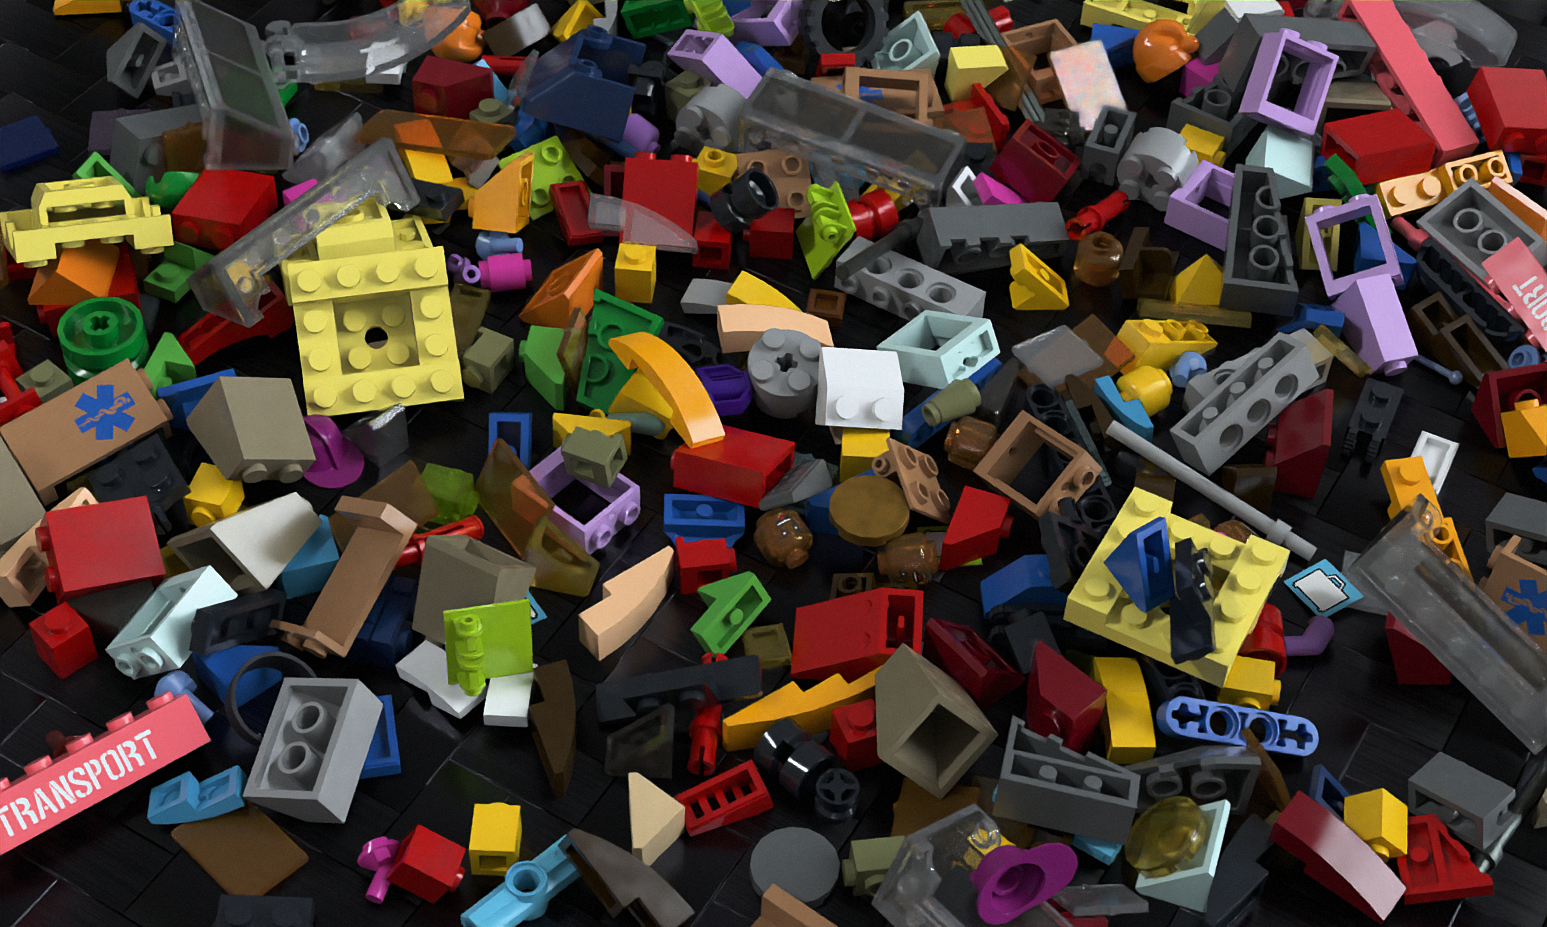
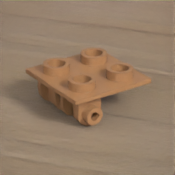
M806 146L736 154L739 176L751 168H757L771 179L778 192L779 204L777 208L795 209V219L806 218L810 214L812 206H810L805 198L807 188L811 185Z
M887 438L886 442L889 450L872 461L874 474L891 480L898 486H902L911 510L950 525L951 517L948 511L950 509V501L945 492L940 489L936 478L938 468L932 457L908 445Z

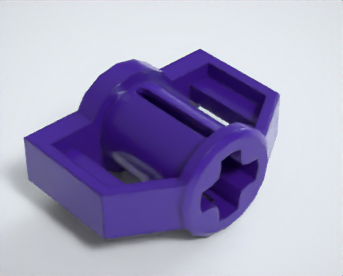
M730 364L696 368V375L707 391L719 417L743 414L747 406L752 402V387L747 370L741 371Z

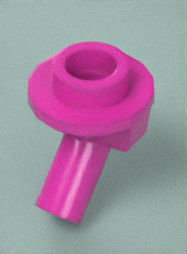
M387 837L375 838L363 846V852L358 856L357 862L360 867L376 872L365 895L371 902L381 904L391 882L386 880V877L400 847L398 840H388Z

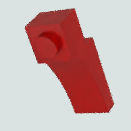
M272 280L244 303L233 294L176 340L193 365L196 366L208 356L233 343L266 334L273 339L279 333L287 331L295 321L293 305L288 306L286 296Z

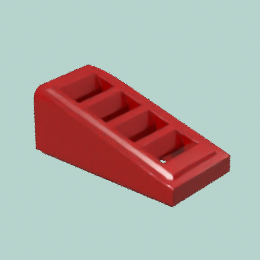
M752 759L672 797L685 807V826L690 837L758 815L774 807ZM750 786L752 793L744 796L741 788ZM733 791L736 800L728 803L724 794ZM716 797L721 808L712 811L707 799ZM699 802L704 816L696 819L690 806Z

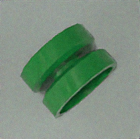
M118 297L92 298L71 307L60 318L57 333L69 377L76 385L87 381L127 358L135 370L141 367L144 369L151 357L141 312L129 301Z

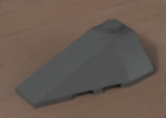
M1216 744L1213 746L1195 747L1123 768L1141 776L1135 813L1168 814L1226 799L1231 804L1229 815H1245L1261 767V760L1258 755L1246 746Z

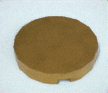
M861 475L849 478L838 485L830 497L829 520L832 526L834 524L838 529V534L843 539L859 546L877 547L884 545L886 540L900 537L909 523L910 508L904 490L893 481L880 476Z

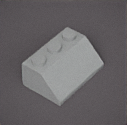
M1472 177L1416 221L1417 225L1424 232L1432 237L1488 289L1490 287L1483 279L1488 273L1481 263L1516 237H1519L1543 267L1547 265L1546 241Z
M284 678L242 797L247 801L306 822L344 824L384 704L359 679Z

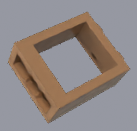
M1057 19L1001 33L1040 104L1091 91L1095 63ZM1050 52L1060 65L1034 71L1024 58Z
M846 67L841 79L839 145L921 151L926 139H931L933 120L927 118L928 107L932 106L934 95L933 86H928V73ZM859 86L916 91L915 129L858 125Z
M1022 410L973 472L990 489L1001 496L1011 498L1012 504L1038 521V518L1049 511L1061 516L1057 504L1058 501L1064 497H1072L1076 503L1083 493L1092 486L1096 477L1103 469L1086 450ZM1045 443L1072 461L1040 501L1035 504L1009 485L1041 445Z

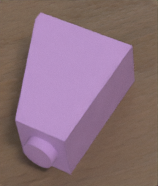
M686 29L667 53L670 59L682 69H689L712 81L713 87L725 84L737 90L750 104L751 107L748 112L751 115L764 105L766 96L772 90L766 81L721 33Z
M1390 273L1355 280L1331 305L1345 313L1342 332L1370 375L1385 372L1386 376L1400 374L1408 369L1407 365L1418 356Z

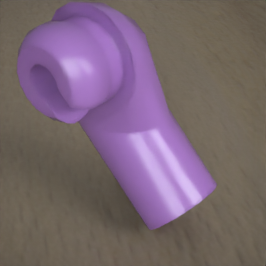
M451 254L446 262V270L454 274L453 282L457 287L462 289L469 288L480 279V270L476 266L471 265L468 258H461L458 254Z
M1320 615L1313 616L1308 621L1309 626L1303 635L1284 636L1286 656H1313L1321 654L1334 636V625L1331 619Z

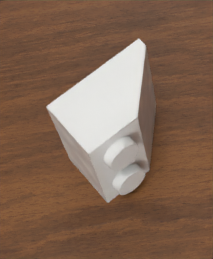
M820 347L815 424L902 430L904 387L897 352Z

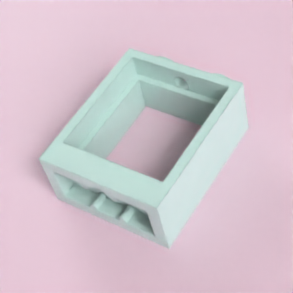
M925 310L876 346L878 351L897 352L902 382L944 389L954 379L962 380L968 378L1000 353L990 319ZM936 345L941 346V347H940L939 349H937L936 351L931 350V349L934 348Z
M211 565L166 578L105 651L115 660L116 667L123 674L132 677L134 680L178 669L192 653L189 650L192 635L191 623L195 617L196 609L235 599L238 594Z

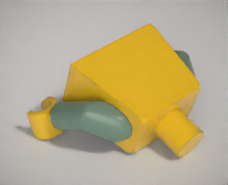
M639 367L619 391L608 409L610 414L605 417L604 412L600 409H594L589 414L590 417L630 421L631 433L649 435L657 439H665L673 428L670 423L673 414L672 408Z

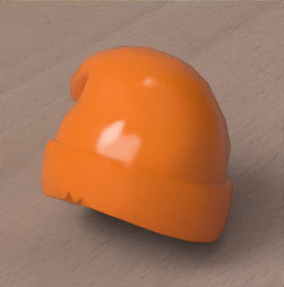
M436 8L427 12L425 17L426 38L429 47L436 57L470 63L482 55L484 47L487 45L481 36V33L485 31L481 30V18L477 13L450 8Z
M1158 19L1148 23L1139 31L1133 45V60L1136 64L1137 73L1146 83L1160 80L1193 59L1192 53L1197 51L1199 47V41L1195 36L1188 35L1183 24L1176 20Z

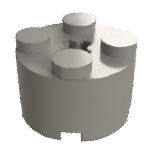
M711 84L705 85L678 112L676 117L677 130L674 133L675 140L680 146L687 148L696 157L699 156L704 146L736 154L756 131V118L751 119L748 112L751 106L742 94L728 85L719 84L717 87H710Z
M1153 127L1148 132L1142 133L1141 131L1136 135L1118 164L1117 178L1120 183L1119 191L1125 192L1129 197L1128 200L1138 199L1152 204L1159 211H1166L1169 196L1178 187H1184L1198 166V157L1195 150L1191 153L1185 146L1187 140L1170 129Z
M771 328L766 330L762 337L755 342L748 356V374L751 381L752 398L762 412L772 417L790 419L797 417L798 413L807 409L810 411L816 406L817 385L819 382L820 347H822L817 339L796 330Z

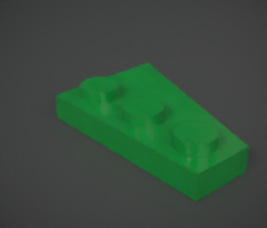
M1336 153L1324 162L1330 174L1327 180L1341 196L1340 200H1342L1343 204L1348 203V200L1354 196L1368 194L1355 172ZM1372 213L1354 219L1358 227L1360 223L1365 221L1377 230ZM1388 226V229H1389V232H1390V235H1391L1393 232L1391 231L1390 227Z
M595 288L592 320L589 322V337L586 355L583 358L576 401L578 406L589 411L594 409L602 410L605 417L610 414L608 409L619 391L638 369L628 370L608 345L609 340L641 331L657 337L664 325L662 317Z

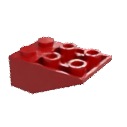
M881 587L796 608L791 678L825 681L839 673L847 683H852L884 665L902 643L921 655L924 591Z

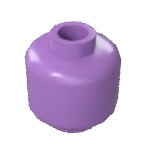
M630 114L622 140L641 152L654 153L656 155L661 147L658 144L659 130L639 114Z

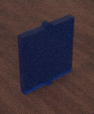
M37 115L0 127L1 172L60 152L59 145L52 137V130L46 128Z

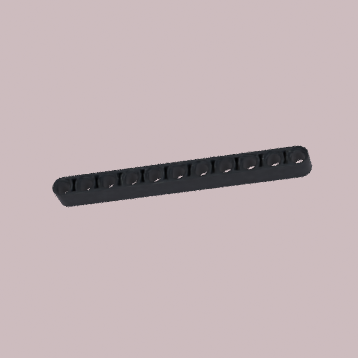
M1046 383L1031 385L1026 391L1023 410L1087 451L1059 391L1054 386ZM1045 443L1036 452L1046 477L1052 486L1072 460ZM1098 475L1092 486L1075 503L1081 521L1090 529L1103 534L1105 537L1118 513ZM1125 646L1129 657L1136 658L1148 698L1156 714L1160 705L1172 698L1185 696L1206 700L1204 692L1195 676ZM1178 710L1172 712V718L1177 719L1179 725L1187 722H1196L1197 716H1181Z

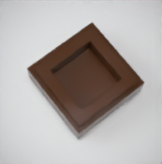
M810 288L805 313L828 321L829 326L841 328L847 293Z

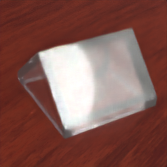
M356 112L322 133L282 174L284 179L299 185L315 178L327 193H331L334 190L335 174L338 168L347 160L366 154L362 117Z

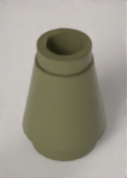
M954 379L923 405L921 412L925 421L930 426H935L973 414L976 407L981 404V396L976 385L970 379Z

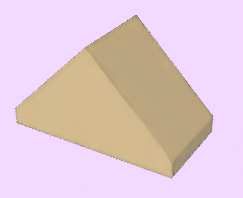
M638 772L628 773L632 855L647 866H650L685 832V807Z

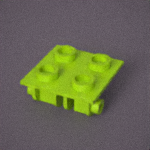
M683 0L688 13H695L698 19L696 20V25L699 31L721 33L726 38L734 34L733 29L735 25L722 0Z
M557 135L503 158L497 164L500 170H502L522 154L534 152L530 218L532 221L555 211L548 193L550 184L584 180ZM585 182L589 195H591L592 192Z
M837 181L829 189L818 184H812L807 188L805 198L810 206H812L811 212L795 231L813 280H816L824 269L831 264L833 258L850 241L857 230Z
M530 599L443 611L448 685L459 683L460 688L464 690L467 696H477L485 687V679L533 672Z

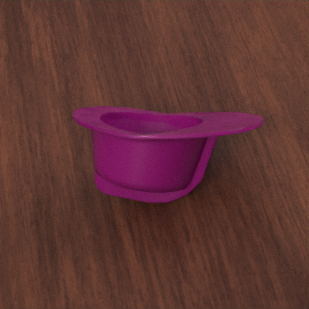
M317 414L303 416L316 458L315 462L303 474V477L319 488L330 490L344 488L354 483L361 476L365 465L363 454L358 447L340 432L337 425L329 417Z
M1046 843L1030 850L1012 845H1003L991 850L969 876L972 885L979 894L977 900L978 915L985 923L992 925L1004 924L1018 917L1026 910L1053 897L1072 880L1077 869L1076 854L1071 847L1062 843Z

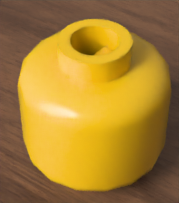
M1149 365L1140 366L1121 376L1115 386L1123 402L1139 399L1149 418L1163 411L1169 405L1173 391L1171 381L1166 373Z

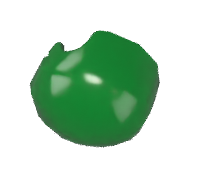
M165 172L160 183L155 182L153 176H149L144 185L145 196H148L149 201L155 205L158 204L160 208L173 211L200 176V173Z

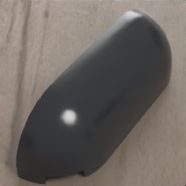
M1432 237L1425 240L1417 253L1416 260L1418 262L1415 266L1418 280L1423 288L1430 295L1440 291L1459 317L1468 313L1494 347H1505L1519 342L1525 328Z

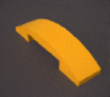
M643 331L609 340L608 345L628 370L639 367L672 408L673 414L670 423L690 449L724 439L725 433L707 391L691 367L671 346L660 338Z

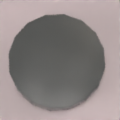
M787 827L774 830L759 841L752 851L749 875L753 889L760 897L774 883L809 908L815 909L823 904L824 899L831 892L833 894L837 888L840 862L835 848L824 836L806 828Z

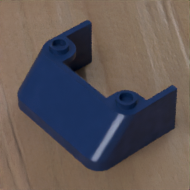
M590 25L587 29L578 31L537 59L523 96L521 110L525 114L537 119L622 142L636 87L630 86L627 74L630 64L637 67L642 65L647 44L608 34L607 30L599 26Z

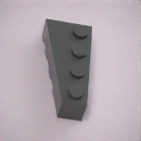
M1219 73L1214 76L1213 82L1205 87L1199 85L1192 89L1190 96L1182 99L1179 97L1171 102L1166 128L1180 134L1187 123L1225 137L1222 151L1226 152V160L1259 121L1238 113L1245 91L1232 93L1223 76ZM1288 81L1275 82L1273 88L1269 90L1266 101L1275 104L1286 91Z
M1058 202L928 208L915 243L922 264L952 276L1011 265L1009 250L1020 243L1040 260L1060 257L1063 255L1070 238L1066 234L1068 231L1065 229V222Z

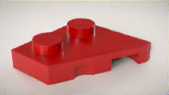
M1435 814L1407 817V855L1396 857L1400 881L1407 888L1403 894L1405 905L1494 894L1492 878L1487 873L1482 874L1470 860L1469 852L1458 840L1450 837L1448 828Z

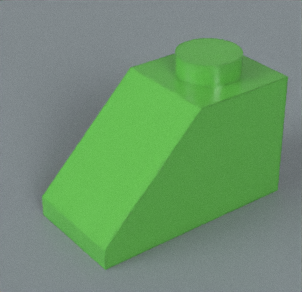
M531 325L528 339L521 340L519 347V362L525 363V378L556 410L564 411L577 359L576 330Z

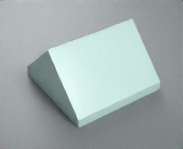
M918 10L889 31L887 37L883 38V48L881 51L874 53L875 58L870 61L873 69L899 71L930 68L934 79L940 53L923 15Z
M1268 124L1248 154L1245 165L1273 168L1279 199L1312 192L1315 146L1310 140Z
M1225 799L1154 817L1135 889L1140 894L1203 912L1214 878L1231 804Z

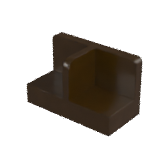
M1149 227L1134 228L1119 266L1123 299L1164 300L1169 292L1180 261V254L1177 251H1170L1165 247H1151Z

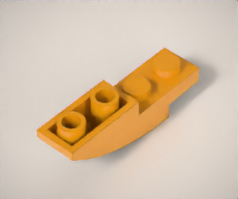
M1502 149L1449 162L1429 172L1381 182L1373 186L1372 189L1374 194H1377L1382 205L1385 219H1390L1399 215L1409 216L1434 208L1471 177L1487 191L1495 175L1508 184L1513 182Z
M1422 456L1385 460L1380 470L1392 502L1387 511L1397 537L1416 573L1453 595L1474 592L1476 586L1452 518H1443Z

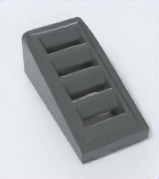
M817 459L792 467L758 502L760 510L767 511L795 503L831 489L830 487H833L825 461Z

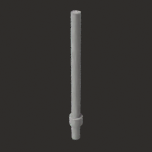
M1113 420L1106 434L1267 535L1266 540L1278 546L1282 544L1307 561H1310L1317 548L1291 532L1292 527L1280 519L1277 522L1270 519L1117 421Z

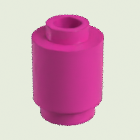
M522 253L487 256V260L478 261L482 290L491 289V293L526 289L527 281H533L530 259L523 260Z

